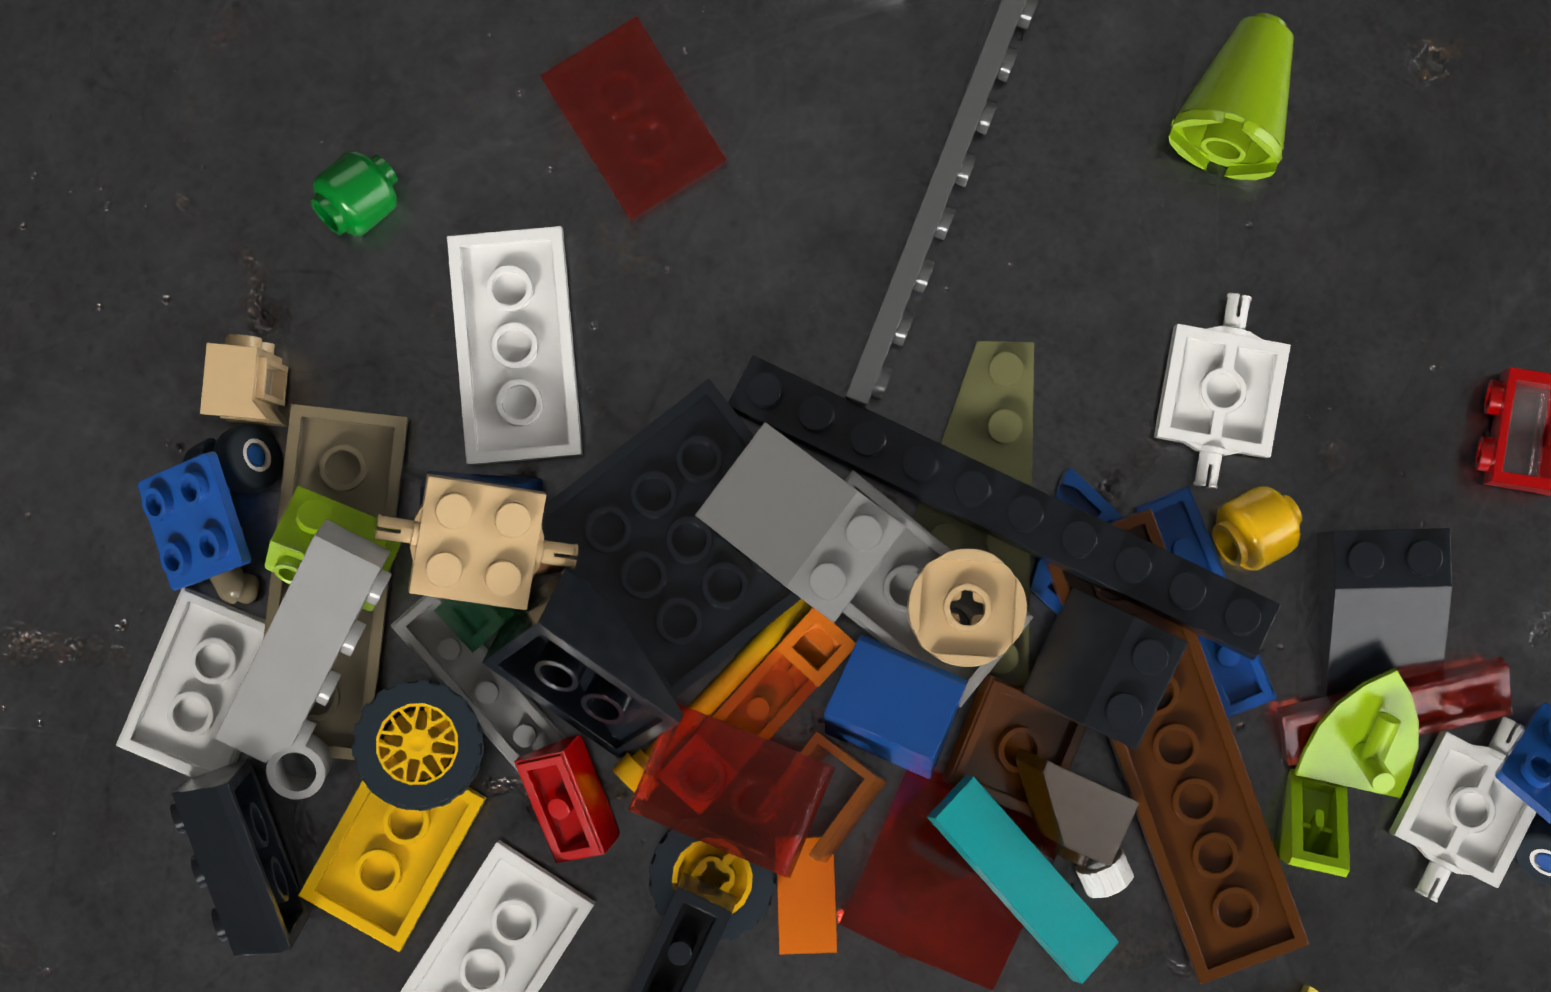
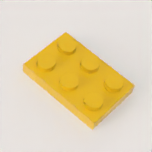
M362 781L298 896L400 952L408 941L487 797L469 787L462 795H459L451 803L443 807L440 806L426 811L405 810L384 802L367 788L364 781Z

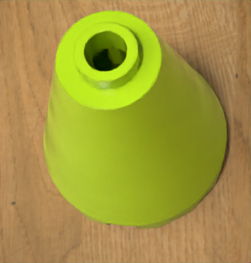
M1258 13L1254 16L1243 18L1173 118L1169 143L1180 156L1193 165L1206 170L1209 161L1227 167L1224 177L1239 180H1258L1270 177L1275 173L1284 152L1294 43L1293 34L1286 27L1282 19L1268 13Z

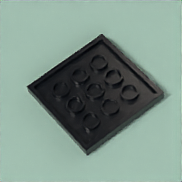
M710 379L702 383L547 502L544 507L541 524L544 540L578 544V555L573 556L577 560L575 568L562 567L574 576L589 582L596 592L612 602L673 699L801 600L799 596L695 516L754 437Z

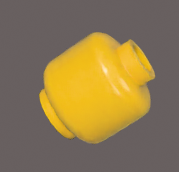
M1257 486L1226 502L1218 510L1216 525L1212 531L1213 539L1218 551L1228 563L1235 566L1240 565L1247 570H1261L1290 554L1298 547L1301 535L1299 525L1302 523V515L1296 502L1288 495H1281L1278 491L1268 486Z

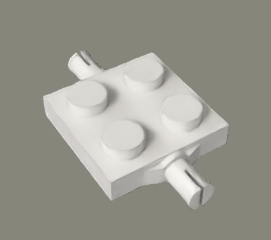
M1227 293L1228 298L1223 326L1204 329L1176 324L1173 327L1153 437L1184 443L1193 450L1199 451L1193 485L1205 486V488L1210 489L1218 488L1217 483L1222 456L1238 453L1265 459L1271 457L1291 346L1290 344L1263 340L1252 332L1246 331L1245 327L1252 297L1247 295L1240 297V294Z
M1502 716V720L1488 747L1469 744L1446 731L1440 730L1389 830L1390 834L1416 846L1423 856L1430 860L1414 891L1436 903L1451 872L1471 875L1495 888H1499L1536 814L1530 806L1495 777L1496 770L1525 727L1507 717Z

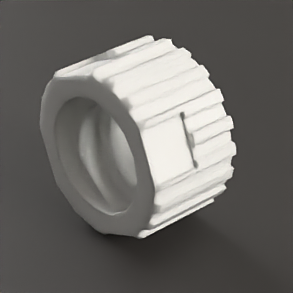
M1121 848L1118 849L1111 867L1092 858L1088 859L1085 867L1080 865L1075 867L1086 894L1091 898H1103L1117 894L1125 889L1134 878L1133 871Z

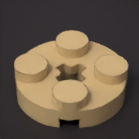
M978 549L949 551L925 564L913 581L907 600L909 625L920 646L938 660L961 667L985 665L1005 653L1022 633L1027 614L1026 595L1018 578L995 555ZM963 590L971 591L973 601L982 603L983 606L982 615H973L970 625L960 624L959 614L951 613L950 611L951 601L960 600Z

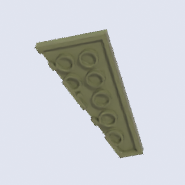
M977 341L975 343L941 440V444L1032 486L1034 342ZM919 501L913 519L950 550L978 549L995 555L1011 569L1024 588L1027 612L1030 614L1031 554ZM1029 624L988 674L1014 685L1024 686L1029 676Z

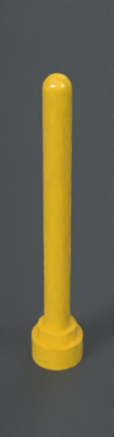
M801 599L757 633L682 712L683 716L679 724L662 733L645 751L639 748L633 756L627 753L612 768V771L637 796L645 801L661 785L657 780L659 774L663 771L661 767L813 607Z

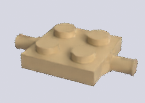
M427 474L423 502L416 512L414 520L378 514L376 522L378 527L375 528L374 535L376 540L383 539L410 543L409 546L413 559L408 586L410 594L527 610L532 578L539 569L540 563L574 569L577 560L573 556L578 555V544L544 540L541 524L546 501L545 492Z

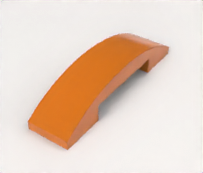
M812 608L705 723L658 777L701 816L812 692L851 653L856 642L835 623L815 608Z

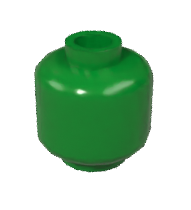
M348 151L317 175L312 185L315 197L310 202L318 217L335 234L341 236L346 232L353 236H363L396 208L398 200L393 185L398 181V178L391 166L379 155L369 158L361 152Z

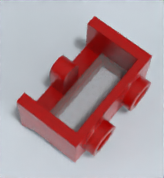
M1509 367L1501 372L1499 381L1491 379L1488 384L1484 412L1492 414L1494 417L1491 436H1481L1479 440L1475 469L1485 471L1484 485L1551 496V373Z

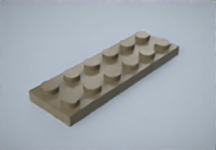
M291 404L277 526L297 486L376 518L378 514L397 518L408 417ZM271 572L264 637L290 584L279 579L274 572ZM389 582L374 610H361L357 620L366 624V627L352 655L348 656L342 652L339 653L331 670L342 675L326 706L315 702L307 717L308 720L317 724L312 734L325 742L330 750L331 758L355 760L352 756L355 723L359 722L362 716L361 711L366 704H370L376 698Z

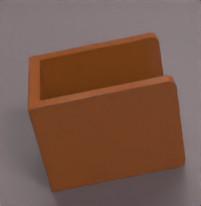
M816 731L760 806L756 815L763 820L777 822L827 753L830 752L863 777L864 780L809 854L815 861L828 862L888 781L830 737Z

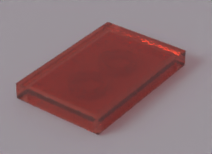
M637 16L540 75L545 86L631 222L727 163L726 157Z
M676 703L683 716L679 724L658 736L628 810L779 875L791 878L835 767Z

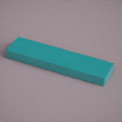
M965 775L927 816L932 824L1072 981L1083 984L1119 943L1117 938L975 777Z

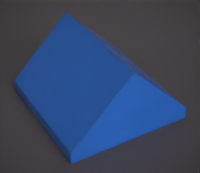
M861 634L825 709V734L931 779L969 680Z

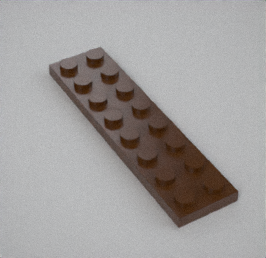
M1150 508L1109 522L1166 550L1153 511ZM1045 562L1061 607L1071 587L1189 642L1138 749L1135 750L1110 737L1108 738L1131 799L1139 802L1135 812L1196 980L1200 984H1204L1310 945L1198 635Z

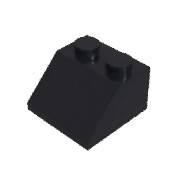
M1071 587L1021 692L1069 718L1137 750L1189 642Z

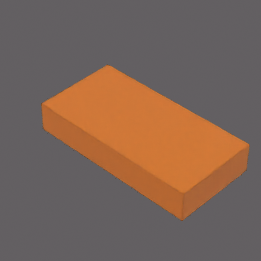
M823 835L776 836L779 955L837 953L834 854L828 862L815 861L809 856L811 850Z

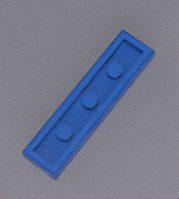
M1189 486L1133 508L1135 513L1147 508L1152 509L1167 551L1227 579ZM1198 635L1227 718L1277 699L1259 653L1253 661Z

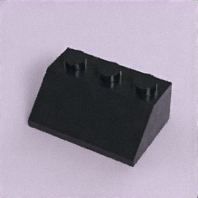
M250 758L183 781L172 792L174 801L170 802V812L180 834L187 833L195 853L191 856L192 871L201 888L208 887L215 905V908L211 911L212 922L219 939L222 942L228 940L234 956L279 954L291 950L310 916L303 898L298 896L300 893L298 884Z

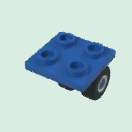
M245 423L222 433L217 441L214 438H209L190 448L184 456L183 463L138 482L142 507L148 517L159 550L161 566L166 572L172 590L186 588L251 562V556L232 501L231 489L241 494H254L271 487L278 480L282 471V454L275 438L263 427L252 423Z
M1545 702L1535 710L1496 770L1495 777L1545 819L1537 820L1530 824L1515 856L1518 864L1526 874L1539 883L1551 886V705Z

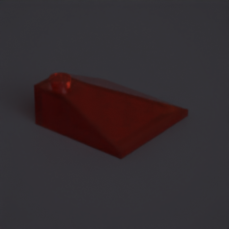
M906 769L837 913L838 923L891 950L993 991L1023 925L927 818L955 786L941 780L943 774L935 770L931 779H928ZM999 804L1050 864L1053 865L1057 856L1053 853L1057 842L1037 832L1032 817Z

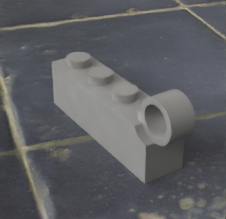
M327 519L314 535L214 738L267 763L266 776L270 786L281 796L294 800L305 799L314 795L321 788L330 771L332 763L330 750L322 739L312 734L317 724L308 720L307 717L315 702L326 706L342 675L331 670L339 653L342 652L348 656L352 655L366 627V624L357 620L365 602L376 606L392 576L391 573L382 569L391 551ZM288 753H301L307 756L314 763L316 775L310 778H297L291 775L283 765L282 756Z

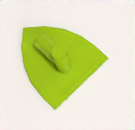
M1396 668L1361 683L1334 704L1317 723L1304 746L1294 770L1295 775L1401 798L1412 773L1418 752L1419 721L1413 697Z

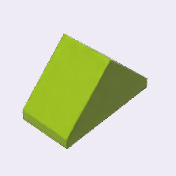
M1290 769L1273 841L1279 860L1288 865L1347 877L1350 871L1347 786L1297 776L1294 773L1295 769Z

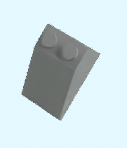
M764 422L695 515L833 623L906 528L766 422Z

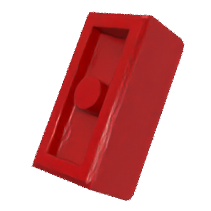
M581 735L567 737L517 758L514 763L555 862L561 863L606 854L619 837L620 832Z

